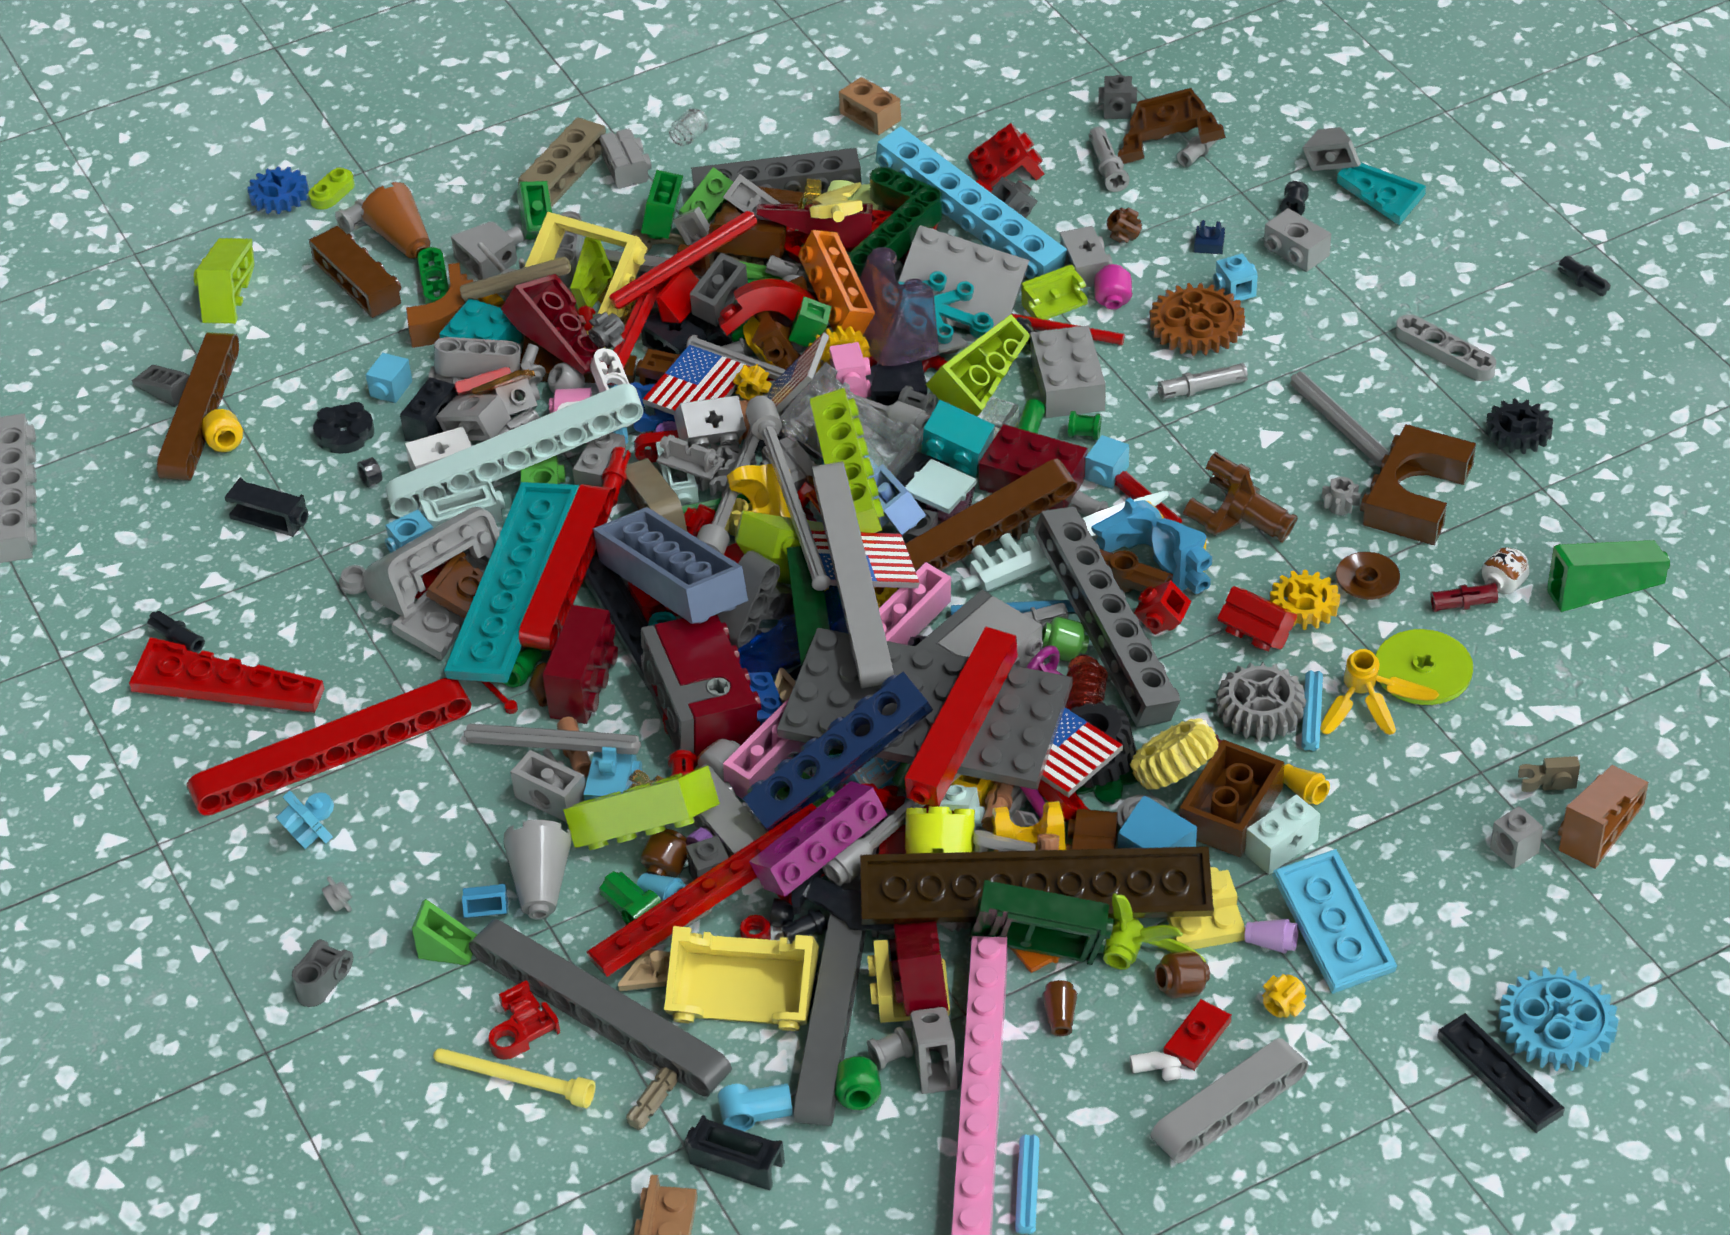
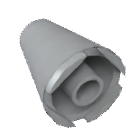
M523 821L522 828L514 830V826H511L504 833L503 844L521 910L532 919H545L556 910L572 842L571 831L568 828L566 832L561 830V824L555 821Z

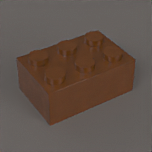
M1223 739L1180 806L1179 816L1197 826L1196 841L1241 858L1246 848L1247 828L1268 814L1283 789L1285 762Z

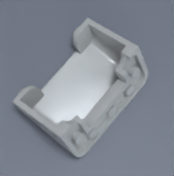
M481 507L469 508L375 561L366 568L363 575V583L369 598L404 618L418 610L414 604L415 596L418 591L422 592L426 589L421 575L468 548L471 556L477 559L486 556L488 560L490 559L500 535L494 517L489 511Z

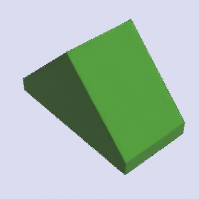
M427 899L423 900L412 926L418 958L458 965L469 964L473 955L469 948V942L477 934Z

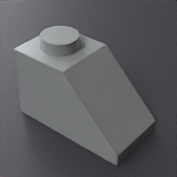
M1341 127L1318 129L1302 147L1312 171L1358 167L1361 164L1351 139Z

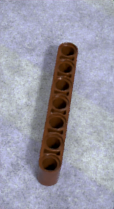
M212 332L205 334L157 459V474L160 479H192L206 443L202 435L203 418L209 412L219 408L239 354V338L237 334Z
M1054 459L1046 462L905 543L915 572L925 562L942 571L971 554L974 547L989 544L1041 514L1042 511H1046L1067 499L1075 492L1077 483L1060 460Z

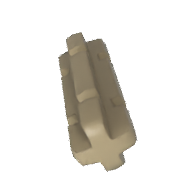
M667 1067L661 1068L654 1077L656 1081H651L636 1101L638 1106L634 1105L627 1113V1123L637 1130L643 1129L650 1120L648 1116H653L668 1096L666 1091H671L674 1088L678 1079L676 1072Z

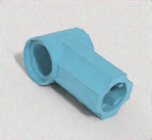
M787 1083L750 1090L745 1085L732 1084L722 1088L718 1093L723 1125L742 1131L749 1130L757 1121L793 1116L790 1090Z

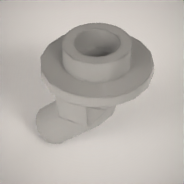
M528 344L520 364L522 369L517 378L518 381L528 378L530 384L535 383L536 385L542 381V377L546 373L544 367L533 364L539 347L536 345Z

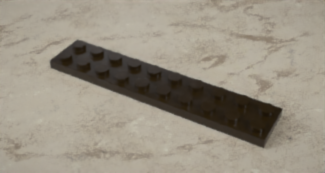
M1209 846L860 855L862 925L910 924L936 921V923L974 922L977 901L982 896L984 880L1109 904L1108 917L1116 919L1112 906V895L1114 893L1124 895L1128 899L1132 908L1133 918L1213 916L1214 912Z

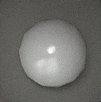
M563 362L556 364L551 370L547 382L550 391L555 395V389L583 388L585 378L583 374Z

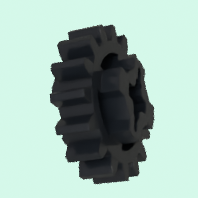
M1515 398L1512 404H1508L1503 400L1500 407L1493 406L1491 413L1487 414L1485 433L1490 435V442L1498 441L1499 449L1505 446L1509 447V453H1513L1515 449H1520L1522 454H1526V449L1529 448L1537 452L1538 445L1546 447L1547 440L1552 438L1553 418H1549L1548 410L1540 411L1541 404L1539 403L1531 406L1527 399L1523 403H1519Z

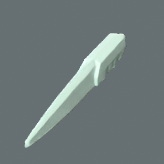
M1162 491L1134 499V501L1147 500L1156 506L1165 500L1169 494L1168 491ZM1125 503L1083 517L1094 542H1096L1098 535L1091 531V526L1122 510ZM1007 533L999 539L1005 551L1002 548L997 549L996 555L989 557L982 545L972 549L971 552L976 560L971 561L970 564L971 576L962 579L961 585L965 591L978 587L980 591L983 589L986 592H991L1042 570L1050 563L1037 539L1034 544L1031 537L1028 536L1024 538L1022 544L1017 545L1012 536Z

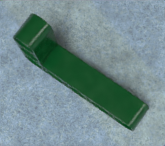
M879 167L871 171L870 193L872 202L894 213L849 254V259L863 287L872 285L910 250L919 225L932 229L942 219V200L939 189L887 167Z

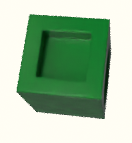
M803 297L792 322L788 340L800 346L809 347V343H813L816 340L815 336L821 335L825 331L832 306Z

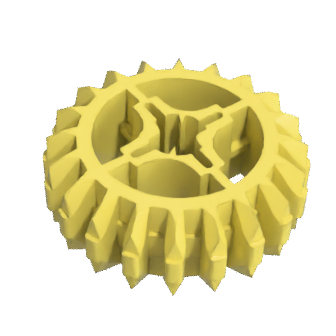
M1202 718L1189 719L1186 722L1181 721L1178 725L1171 726L1169 729L1161 731L1157 736L1151 737V740L1143 744L1142 748L1136 750V754L1133 755L1130 763L1133 770L1132 773L1137 781L1146 789H1159L1162 786L1167 787L1173 782L1177 783L1180 779L1188 777L1193 771H1197L1201 765L1206 764L1207 760L1213 757L1214 752L1218 749V741L1215 738L1216 734L1211 726L1209 727Z

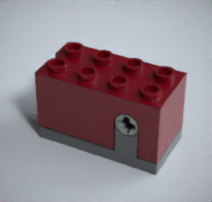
M717 614L709 617L707 621L692 624L686 619L681 618L655 624V627L651 625L641 628V646L643 648V654H641L642 672L662 721L664 713L668 719L664 720L672 745L675 751L689 750L697 757L701 751L719 739L735 741L741 746L760 727V722L757 721V711L761 710L759 695L757 691L752 692L748 670L741 668L738 648L736 645H731L728 626L726 622L720 621Z

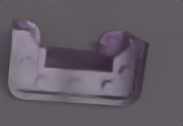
M885 247L876 248L873 250V253L868 255L859 279L875 311V315L863 334L870 347L868 350L871 356L883 366H897L939 355L933 289L920 279H909L900 285L895 280L894 264L897 262L896 253L891 248Z

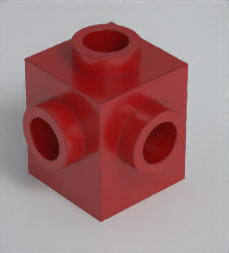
M1170 580L1154 588L1152 586L1146 588L1138 598L1140 602L1134 614L1156 635L1165 630L1171 631L1181 624L1192 601Z

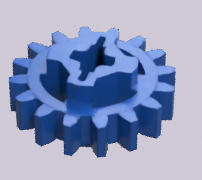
M277 166L274 170L265 169L266 174L264 175L257 173V180L251 179L250 186L247 187L251 205H256L258 211L265 208L266 214H269L272 210H276L277 214L284 210L291 212L292 206L300 207V201L307 200L306 194L309 192L306 176L301 175L300 170L292 172L291 167L281 170L280 166Z

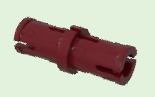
M1495 583L1467 587L1464 584L1459 585L1458 589L1431 591V606L1433 612L1453 608L1469 610L1470 606L1498 603L1497 586Z

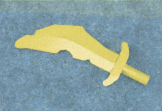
M861 182L819 195L812 200V203L816 204V206L810 207L811 217L821 219L833 218L834 221L841 222L844 216L862 211V200H848V197L852 196L861 187Z

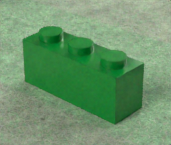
M656 170L646 203L641 233L647 234L653 239H669L679 203L684 175Z

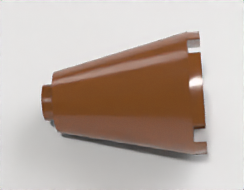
M392 182L393 186L386 189L384 186L378 187L363 202L361 208L364 212L363 215L361 214V218L366 225L405 256L411 259L418 258V253L425 248H429L431 242L411 190L404 183Z

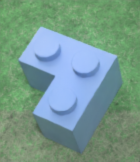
M884 464L874 470V475L869 476V479L874 477L879 491V496L874 497V499H880L884 511V516L879 518L881 527L890 521L903 535L926 516L909 491Z

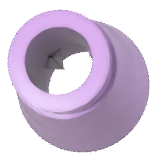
M1289 919L1247 922L1245 942L1284 954L1287 951H1295L1298 943V924L1291 923Z

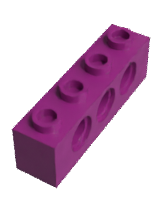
M851 781L750 860L749 863L765 890L787 896L886 817L887 813L873 787Z

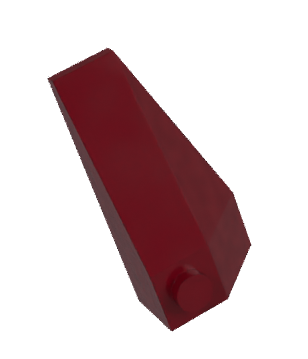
M557 274L515 285L501 310L517 330L581 374L585 375L592 372L590 363L599 348L591 341L585 330L586 320L583 315H578L575 308L577 301L574 295Z

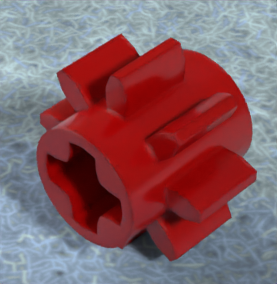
M699 504L697 509L688 507L684 514L687 532L697 538L702 526L712 524L716 512L703 504Z

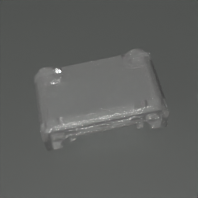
M825 362L814 375L813 380L799 393L780 416L783 434L794 442L799 440L823 458L809 399L845 388L848 399H855L859 415L854 418L859 417L864 431V435L859 436V438L864 437L869 451V455L864 456V458L869 457L873 471L884 464L894 476L898 475L913 456L920 452L923 432L912 424L906 430H903L902 422L898 420L895 424L852 393L848 383L844 382L842 384L837 380L835 376L838 371Z

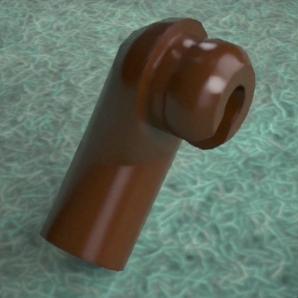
M546 662L536 666L529 683V688L540 707L548 706L543 680Z

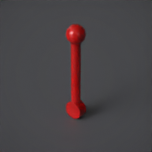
M481 681L505 705V711L508 714L517 712L518 705L516 701L508 700L491 682Z

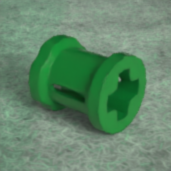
M1071 411L1068 423V437L1073 438L1075 435L1088 436L1098 441L1101 432L1102 414L1096 413L1095 416L1079 415L1076 411Z

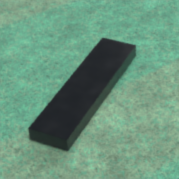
M1466 1013L1438 1030L1437 1038L1535 1133L1563 1116L1565 1108Z

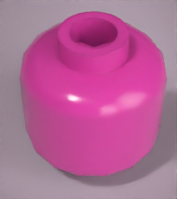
M1117 264L1104 266L1096 273L1094 278L1096 301L1108 309H1118L1122 305L1127 304L1132 297V278L1130 273Z

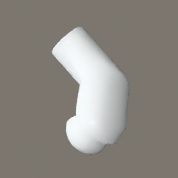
M1157 1051L1129 1056L1132 1073L1162 1069V1078L1165 1081L1181 1078L1182 1074L1179 1066H1182L1177 1057Z

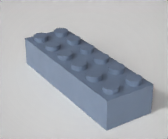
M648 507L593 528L599 561L603 565L692 624L705 622L713 615L734 610L737 605L748 601L741 565Z

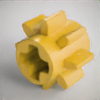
M758 364L749 368L743 365L740 373H737L733 380V383L739 385L735 393L745 400H751L753 397L768 393L772 386V383L766 381L770 373L759 367Z
M1282 974L1279 978L1273 975L1263 985V988L1266 990L1262 995L1263 1004L1268 1012L1275 1017L1287 1018L1290 1014L1296 1017L1306 1006L1303 1002L1307 997L1305 995V986L1293 975Z

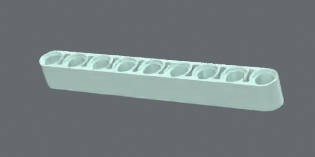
M631 384L615 386L394 478L386 485L391 513L401 518L417 509L421 512V500L432 501L486 485L489 480L491 482L637 422L643 415V407L636 388Z

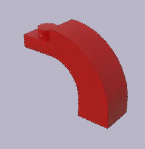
M761 279L747 283L735 290L733 293L738 303L736 305L731 303L720 312L718 322L727 335L750 317L762 311L780 312L793 322L803 297L815 299L805 289L792 282L780 279Z

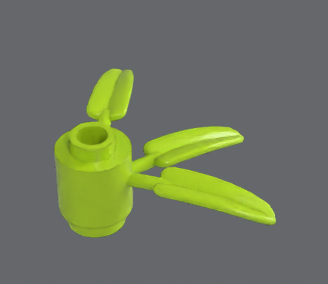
M1115 893L1112 895L1113 914L1116 919L1113 920L1111 937L1106 939L1103 959L1106 964L1115 969H1128L1136 961L1142 942L1155 945L1172 953L1183 951L1196 952L1185 944L1171 939L1172 937L1183 935L1179 929L1169 925H1155L1144 928L1138 919L1133 918L1132 908L1128 899L1124 895H1117Z

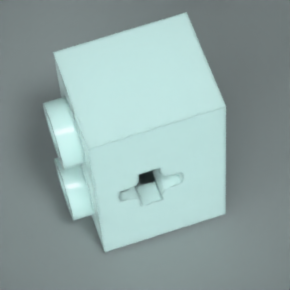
M1297 794L1247 828L1245 855L1268 875L1271 874L1275 869H1278L1318 841L1320 813Z

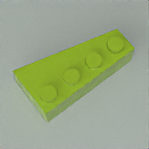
M1010 314L945 363L925 385L939 400L978 416L1030 338V334Z
M707 765L683 776L681 773L651 783V786L648 782L626 789L623 793L617 791L582 801L563 809L571 831L574 847L578 848L588 845L589 850H595L609 845V839L616 838L618 843L637 838L636 832L645 830L646 836L666 830L665 825L674 823L675 828L690 825L695 822L694 816L719 805L720 802L709 766Z

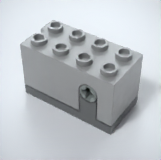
M982 589L915 647L969 657L986 626L1016 635L1018 657L1013 666L1026 668L1031 659L1043 646L1042 625Z

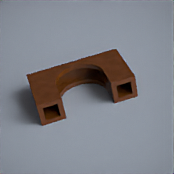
M757 186L779 203L796 204L798 209H803L804 192ZM727 200V203H723L721 212L716 214L715 222L710 224L708 234L744 212ZM757 219L756 226L715 250V252L770 259L772 255L781 258L785 251L787 226L774 221Z
M1405 424L1401 434H1395L1392 440L1390 455H1384L1380 468L1381 473L1374 475L1370 494L1365 493L1360 506V511L1364 512L1363 525L1435 546L1445 525L1447 503L1409 492L1400 485V482L1412 476L1426 475L1464 485L1474 465L1476 443Z

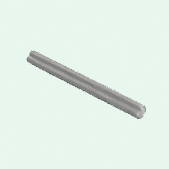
M471 723L467 725L464 731V737H466L468 743L601 753L602 747L616 748L617 754L636 755L641 747L639 737L629 734Z

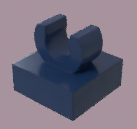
M1204 220L1200 222V226L1196 228L1194 253L1223 255L1225 227H1222L1220 221L1216 222V227L1205 226Z

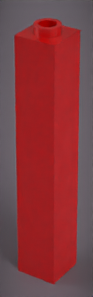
M985 626L905 776L907 798L921 805L940 806L1018 657L1016 635Z

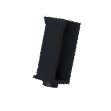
M240 477L225 496L226 502L237 503L229 514L230 519L294 537L300 527L304 526L308 520L309 513L306 508L304 495L302 494L298 497L247 483Z
M705 1115L701 1116L696 1127L689 1129L685 1139V1147L688 1148L691 1165L769 1191L773 1186L772 1166L775 1165L782 1168L785 1163L783 1141H772L708 1120Z

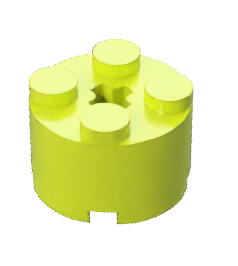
M929 807L928 813H926V808H906V854L973 852L974 843L972 841L975 827V809H954V814H952L949 807Z

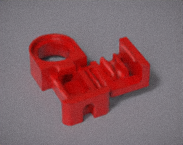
M527 980L499 994L502 1008L505 1011L510 1010L513 1015L507 1021L495 1026L489 1033L491 1052L496 1058L502 1060L512 1059L530 1049L529 1043L553 1030L557 1034L560 1033L561 1030L557 1016L546 1002H542L540 1006L531 993ZM504 1036L515 1038L514 1043L507 1047H501L496 1044L498 1039Z

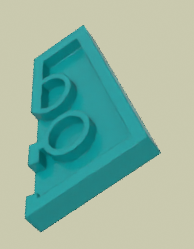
M1361 163L1358 167L1342 168L1337 174V183L1399 226L1426 193V186L1364 163Z

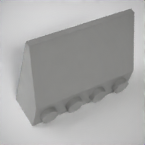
M919 225L898 282L912 285L929 280L933 272L939 271L944 273L947 277L945 289L939 292L932 290L920 294V296L926 298L955 290L958 283L962 281L970 282L974 286L972 299L948 304V306L973 315L985 312L993 319L994 327L1013 312L1021 291V283L1024 282L1029 260ZM934 280L936 283H941L939 280ZM913 306L916 314L927 317L923 309ZM955 321L956 327L969 330L968 325Z

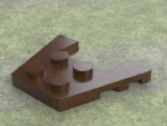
M1187 88L1138 101L1129 123L1130 131L1123 138L1124 146L1123 149H1119L1118 157L1121 158L1123 164L1145 159L1143 141L1159 140L1166 135L1178 132L1186 133L1197 127L1201 144L1226 138L1223 126L1217 123L1215 116L1211 112L1207 111L1205 104L1193 89Z

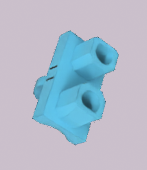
M288 791L283 796L289 805L276 816V819L304 849L318 837L325 844L333 838L319 822L327 819L334 809V802L328 794L319 792L309 796L305 806L291 791Z

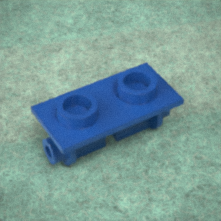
M770 672L749 673L750 688L752 692L757 691L761 702V710L757 711V721L760 722V726L783 704Z

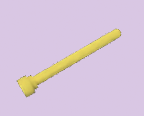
M442 1048L437 1049L433 1054L435 1061L565 1095L566 1100H570L574 1106L588 1108L594 1098V1080L578 1077L577 1079L565 1081Z

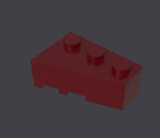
M936 921L894 924L895 938L889 939L897 1003L904 1002L906 1017L910 1016L913 1011L944 1007L949 1011Z

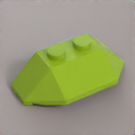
M742 511L735 537L738 546L744 554L748 551H755L779 565L780 575L778 581L791 584L786 548L801 546L792 519L789 517ZM807 520L810 530L825 531L822 522Z

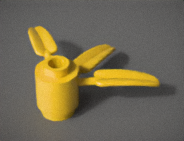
M1359 649L1351 653L1346 662L1344 683L1348 691L1344 696L1336 697L1321 723L1320 732L1325 735L1330 734L1341 724L1353 707V702L1350 698L1354 692L1360 694L1368 692L1369 695L1365 698V702L1375 722L1385 734H1394L1396 728L1382 694L1375 693L1374 691L1376 681L1387 685L1386 689L1389 693L1415 700H1434L1439 696V693L1431 688L1397 677L1387 679L1378 676L1380 666L1378 658L1370 650Z

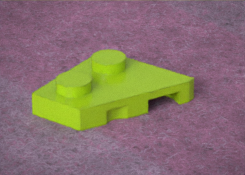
M586 236L570 287L577 301L578 308L584 305L593 307L611 283L614 275L601 241Z

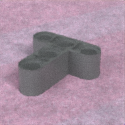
M748 551L739 562L743 569L748 601L737 605L734 610L718 613L720 621L726 622L728 626L729 641L739 648H745L752 642L762 619H791L795 616L792 589L778 581L780 575L779 565L755 551Z

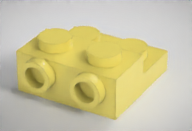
M1210 867L1214 906L1213 916L1167 917L1169 926L1176 927L1183 933L1182 936L1173 937L1174 940L1185 944L1193 950L1245 940V926L1237 906L1238 896L1229 870L1219 871L1218 868Z

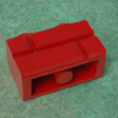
M1231 587L1225 600L1226 603L1223 605L1217 618L1219 622L1227 625L1225 631L1239 638L1246 634L1253 638L1252 645L1268 652L1271 647L1282 649L1288 639L1289 631L1292 630L1297 619V614L1244 588Z

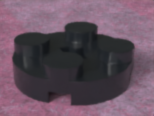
M352 402L331 408L324 407L317 412V419L313 425L317 444L321 448H323V445L330 448L331 452L336 454L351 453L365 446L364 441L369 436L372 439L375 431L371 414L364 409V405L360 402ZM347 427V430L341 431V428Z

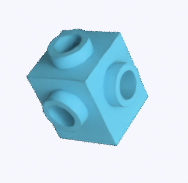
M1243 253L1216 261V273L1213 274V282L1217 290L1224 288L1225 295L1233 293L1234 300L1242 301L1256 297L1258 274L1254 264L1249 263Z

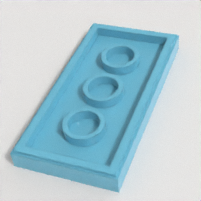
M1337 849L1273 871L1272 877L1295 922L1298 924V928L1332 994L1396 971L1397 964Z

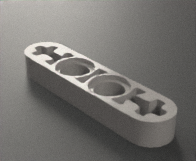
M1407 314L1398 318L1396 337L1400 341L1474 380L1489 381L1495 376L1496 359L1491 354L1418 316ZM1436 339L1439 340L1440 343H1429L1426 340ZM1452 352H1461V353H1463V354H1465V355H1464V356H1454V355H1452V354H1450V353H1452Z

